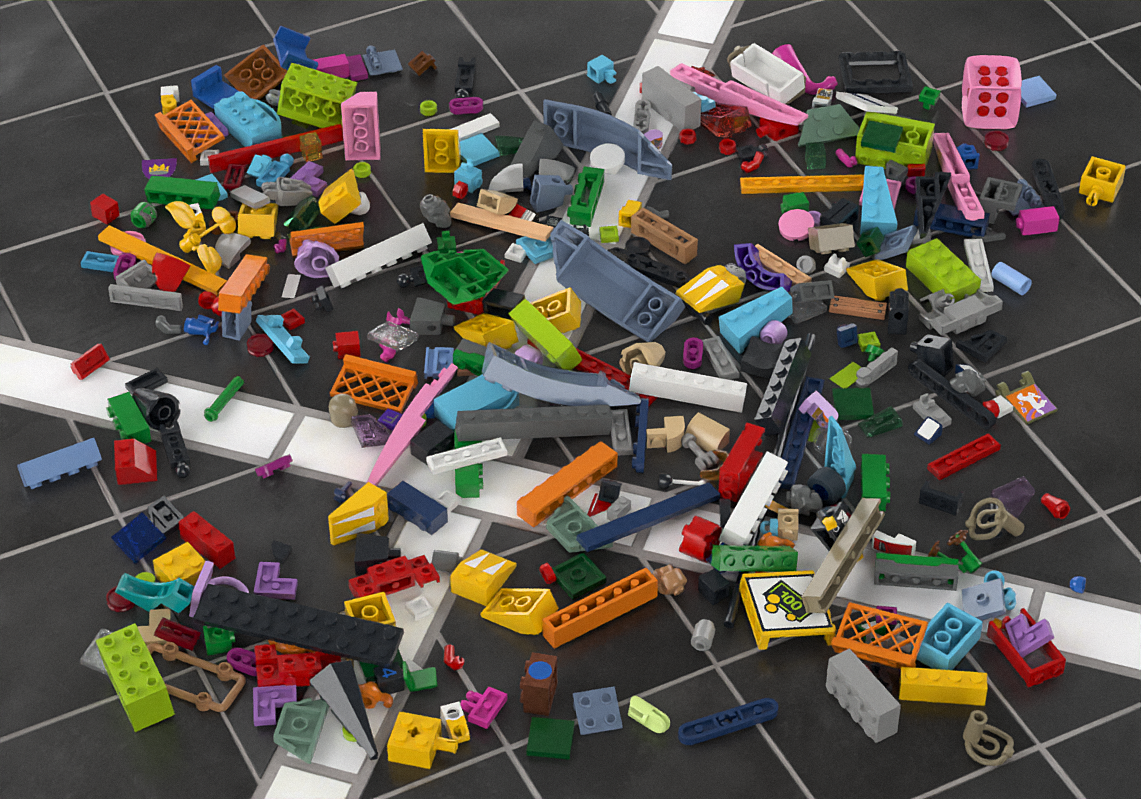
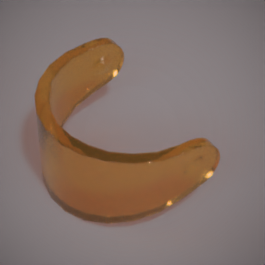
M723 450L712 451L723 462H725L729 455ZM720 467L713 470H701L699 474L704 479L719 480Z

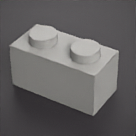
M620 496L607 509V519L613 521L625 516L631 510V500Z

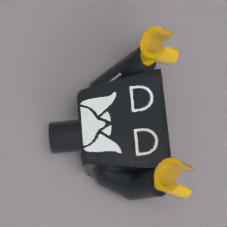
M842 502L837 503L836 506H826L817 511V519L811 527L812 532L828 551H830L849 520V516L846 514L848 506ZM863 553L861 554L858 561L864 558Z

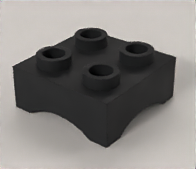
M752 336L747 351L741 359L740 372L771 379L784 344H771Z

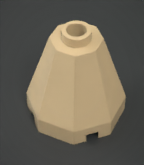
M656 342L636 343L622 350L621 355L623 354V357L620 359L619 364L623 372L629 375L632 373L634 362L660 367L665 357V350L662 345Z

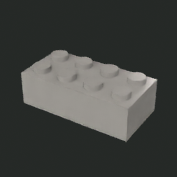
M848 649L829 658L826 688L830 694H833L838 699L839 704L846 708L851 714L852 719L861 725L865 734L878 743L897 733L901 705L852 650Z

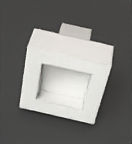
M834 253L825 265L824 271L840 278L846 272V268L849 267L850 263L846 262L844 257L838 258L837 254Z

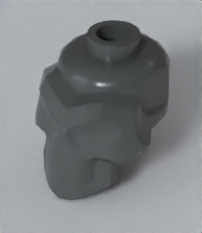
M425 196L419 205L423 217L427 218L429 222L435 223L437 227H449L451 225L450 208L445 200H441L438 196Z
M970 369L956 373V377L950 380L952 388L960 393L965 392L971 397H975L985 390L984 383L986 380L984 376Z
M792 485L791 491L786 493V503H790L791 509H798V514L809 516L810 512L817 513V511L822 509V500L819 494L815 493V490H811L807 485Z

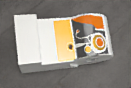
M819 88L816 97L813 99L812 109L831 106L833 90Z

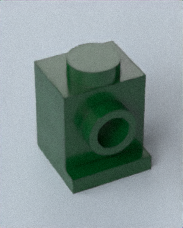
M875 227L863 232L856 244L866 258L881 251V243L885 238L879 228Z

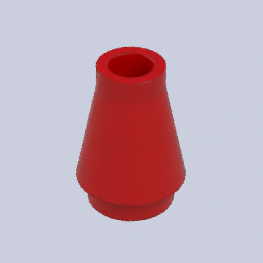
M1049 493L1044 494L1041 498V503L1046 506L1055 518L1063 519L1069 514L1070 506L1067 501L1054 497Z

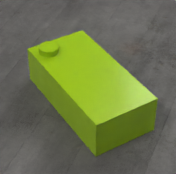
M524 299L509 313L518 329L559 369L571 371L582 361L574 345L528 300Z

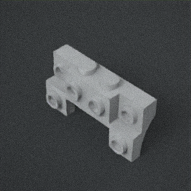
M977 289V293L970 296L965 294L963 300L944 307V314L934 307L932 312L925 315L920 313L919 320L929 330L934 328L941 335L950 331L958 334L986 322L988 315L1002 310L1003 301L997 295L991 296Z

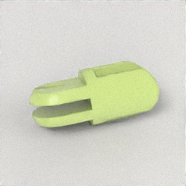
M638 696L631 698L628 716L656 733L660 734L668 730L670 719L665 713Z

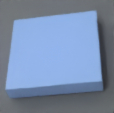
M1040 76L1022 80L1021 102L1026 108L1056 99L1055 92Z

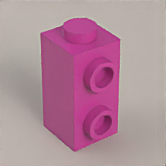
M345 54L313 59L318 62L316 69L318 71L341 78L350 77L349 63Z
M1054 206L1019 210L1016 226L1018 229L1020 228L1022 235L1056 232L1058 230L1059 216Z

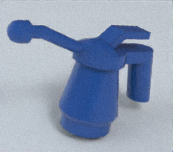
M199 314L198 319L186 318L184 332L189 335H204L206 339L203 341V344L208 345L209 335L212 332H216L219 322L215 323V319Z

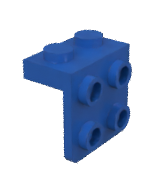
M218 65L191 79L193 96L213 109L214 104L220 102L221 99L234 96L236 92H239L222 81L221 67Z

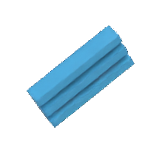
M87 251L81 261V268L113 272L119 256Z

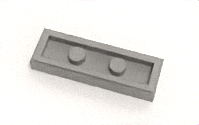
M245 185L230 191L231 198L254 209L270 203L269 196Z
M720 337L702 340L703 349L719 378L727 380L739 378V371Z
M627 409L611 410L613 421L610 433L613 450L618 453V456L633 455Z

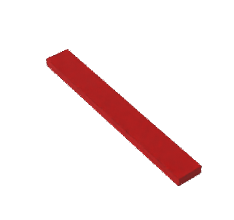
M341 124L210 155L208 156L209 170L211 173L227 170L229 164H251L255 154L275 158L283 154H292L343 141V128Z
M527 339V344L536 349H539L529 339ZM576 348L582 361L574 368L585 373L598 374L601 370L606 373L605 375L609 381L615 379L625 386L624 389L629 391L631 375ZM636 393L640 398L649 399V406L658 398Z

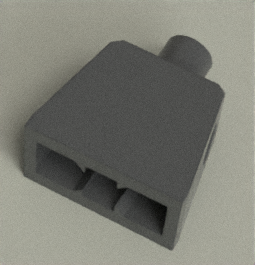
M417 297L410 318V335H439L442 332L443 325L454 326L455 315L446 314L444 303Z

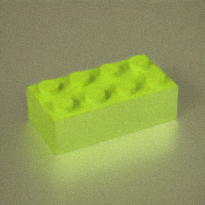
M937 238L908 250L906 268L931 292L935 293L944 289L945 294H952L954 296L950 300L955 299L954 303L963 300L965 294L970 296L977 293V289H980L981 279Z

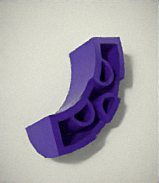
M752 243L734 245L737 264L745 271L746 278L751 283L770 292L780 287H783L787 292L790 291L792 280L784 273H773L765 270L760 261L759 250Z

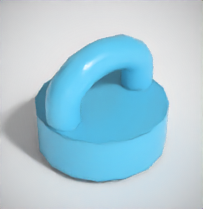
M770 518V521H763L760 524V532L763 535L770 532L772 536L778 537V519ZM765 526H769V531L765 530Z
M1010 587L1004 589L1005 608L1007 610H1013L1016 606V593Z

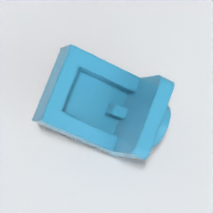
M255 154L247 174L259 178L272 164V158L267 155L259 156Z

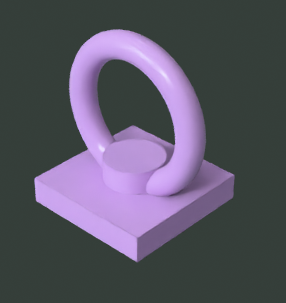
M205 561L193 589L189 616L194 617L208 584L217 586L230 585L239 591L247 593L249 591L242 582L232 577L223 576L211 579L214 563Z

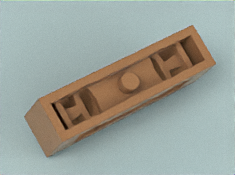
M645 208L640 209L631 216V233L638 237L646 238L651 245L684 264L697 256L698 239ZM650 218L653 219V220H655L657 223H656V224H655V222H652V223H651Z

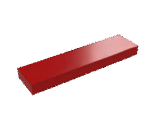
M986 434L929 463L927 469L940 481L1000 450L1001 444L990 434Z

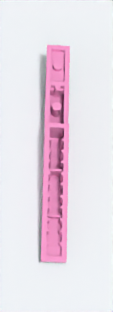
M682 63L670 70L672 77L695 87V92L707 96L715 100V102L733 109L792 125H799L808 118V114L732 80L724 83Z
M934 133L933 143L942 172H951V178L947 186L957 209L962 210L966 219L972 221L984 219V210L970 184V174L950 134Z
M451 363L447 369L444 367L438 375V381L434 379L431 385L426 383L391 433L367 483L370 482L377 486L410 445V440L418 435L426 421L421 417L434 402V399L439 396L451 381L458 368Z

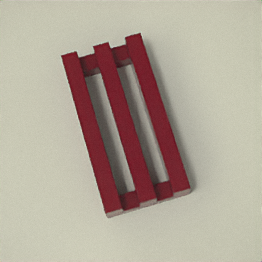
M229 164L222 185L225 191L227 189L232 191L242 186L247 171L246 165ZM235 169L231 184H228L232 171Z
M162 617L154 632V636L168 642H173L190 651H193L201 635L199 631Z

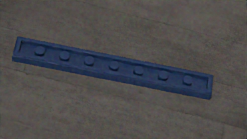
M806 377L782 456V459L788 462L785 468L788 472L783 481H778L781 483L779 488L791 490L792 485L796 484L814 418L807 412L803 414L799 407L815 391L822 395L825 383L823 379Z
M708 482L577 534L576 540L587 552H590L720 499V493Z

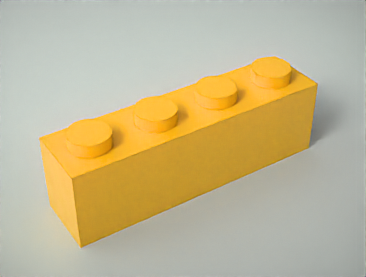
M901 667L899 700L985 706L987 673Z

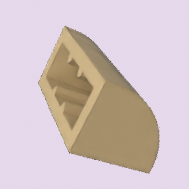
M480 189L477 206L495 214L503 215L509 213L515 207L518 199L499 191Z
M698 412L690 421L685 434H693L696 437L695 443L707 452L712 451L717 455L729 443L730 429Z

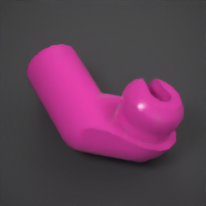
M842 149L836 151V156L847 167L851 168L857 165L855 156L849 158Z
M386 339L380 342L379 346L383 349L380 358L388 362L394 357L396 350Z

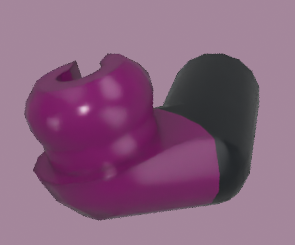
M281 231L275 233V238L279 244H274L273 246L277 254L280 252L284 253L287 244V237Z

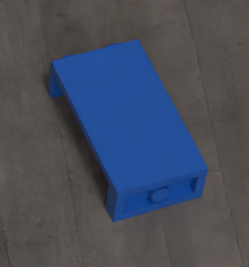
M283 26L279 27L273 40L281 68L288 70L291 63L311 69H317L318 62L307 58L305 48L311 39L310 37Z

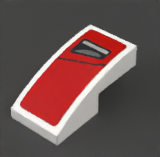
M876 530L873 534L871 549L887 554L914 556L917 541L899 533L893 538Z

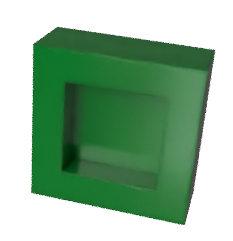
M924 87L918 101L923 102L924 109L930 110L931 105L935 106L941 91Z
M442 231V237H437V246L440 254L448 253L449 250H454L457 253L455 236H450L449 231Z

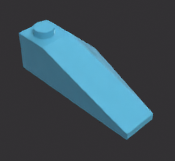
M830 416L824 467L835 470L843 478L846 484V491L841 497L843 499L846 498L854 480L856 464L852 458L842 428L834 417Z

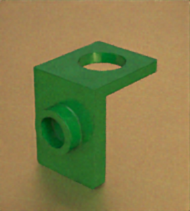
M403 661L404 681L409 692L438 686L435 667L410 672L406 661Z

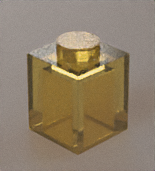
M316 132L299 136L301 154L306 162L323 158L321 141Z

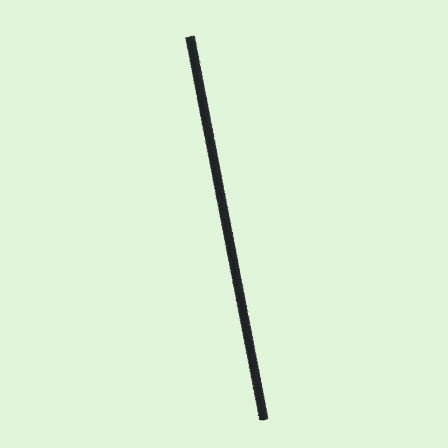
M809 333L807 334L805 344L812 353L816 336ZM807 368L783 431L778 434L773 455L782 458ZM765 515L762 520L758 518L760 524L764 521ZM760 524L755 533L751 531L750 534L753 536L748 546H757L760 536ZM749 571L738 572L724 620V626L727 628L734 627L742 599L739 590L742 574H749Z

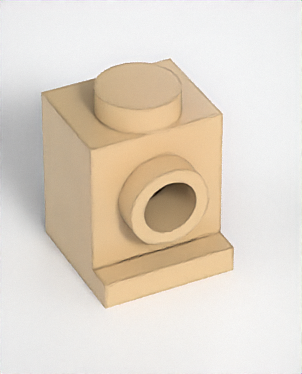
M778 508V538L798 540V509Z

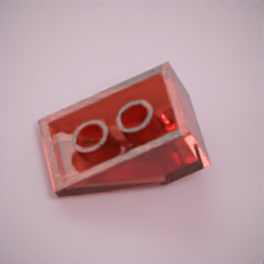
M716 103L715 108L703 113L701 112L700 125L714 136L722 137L723 139L731 138L732 134L745 132L746 128L752 126L748 106Z

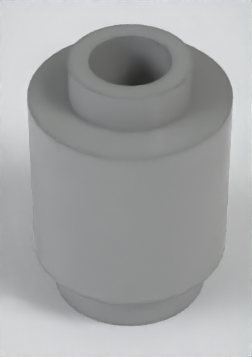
M703 619L695 625L691 638V644L699 651L711 648L715 634L714 624L709 620Z

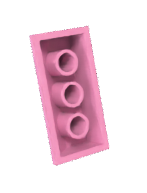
M359 92L341 103L345 160H380L381 145L377 92Z

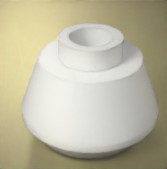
M359 192L362 204L350 213L362 215L368 212L370 202L364 192Z

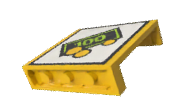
M813 570L742 574L739 590L759 650L767 649L770 638L824 635L827 645H831L832 639L836 635V627L831 622L830 610L828 609L826 613H807L801 598L815 575Z

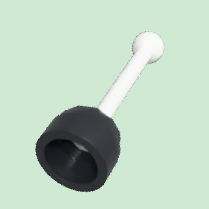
M660 472L658 488H669L672 483L700 486L706 482L704 480L699 482L674 480L670 474Z

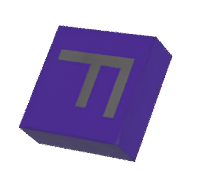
M387 409L378 419V425L393 431L403 414Z

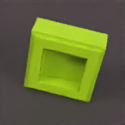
M617 226L599 227L601 243L619 242Z
M875 332L857 334L858 344L862 352L866 350L868 344L880 348L881 344Z

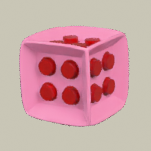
M978 55L967 58L962 83V114L964 124L967 127L976 129H1010L1016 126L1021 105L1022 85L1020 64L1016 58L993 55Z

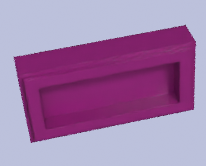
M361 55L346 57L349 63L351 80L368 79V73Z

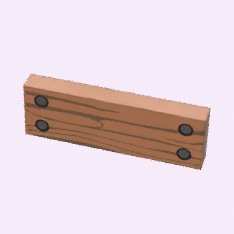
M834 296L835 298L831 299L830 313L884 320L887 303Z

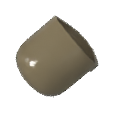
M344 393L332 397L328 406L332 424L339 428H347L355 424L358 419L355 400L350 395Z

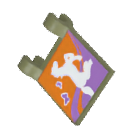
M1029 371L1021 374L1023 379L1019 383L1022 387L1009 392L1005 382L997 384L999 389L995 391L996 396L1001 395L1013 405L1014 412L1026 425L1058 410L1035 384Z

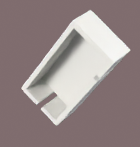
M755 43L743 51L744 56L740 54L730 62L732 77L751 89L783 104H786L805 88L802 72Z

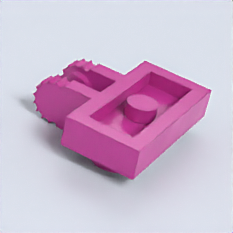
M489 686L483 695L474 691H468L466 694L467 700H462L460 706L462 710L469 713L468 722L487 729L507 701V694Z

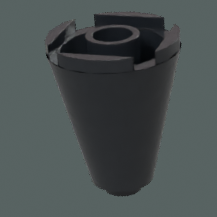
M143 387L136 389L132 394L137 407L151 428L159 431V425L161 424L165 428H170L173 426V422L178 420L181 410L179 409L180 402L175 396Z

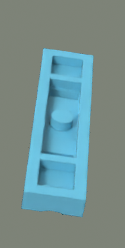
M281 315L257 316L256 322L291 363H308L310 357L301 348L303 340L300 336H291L282 326L284 318Z

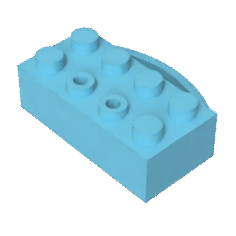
M243 91L236 92L234 96L223 98L220 102L214 104L215 116L244 147L282 138L281 120L276 111L259 100L249 98Z
M482 374L435 398L434 415L442 424L454 431L457 411L515 409L520 405L519 392L514 390L512 392L507 391L501 387L502 384L497 382L495 384L490 383L484 379L485 376Z

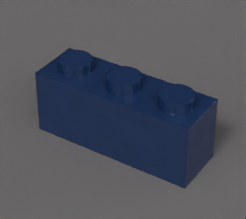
M405 481L400 482L387 493L388 508L392 512L398 513L406 521L412 522L419 529L426 531L430 535H433L448 522L446 507Z

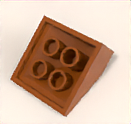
M263 44L224 76L239 92L243 91L249 98L260 100L283 81L287 70L281 68L280 62Z

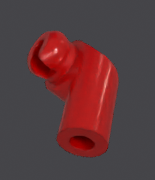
M756 151L753 161L749 163L744 161L741 164V169L746 173L758 169L764 154Z
M446 645L444 647V663L453 670H460L465 663L464 659L454 656L455 648L453 645Z

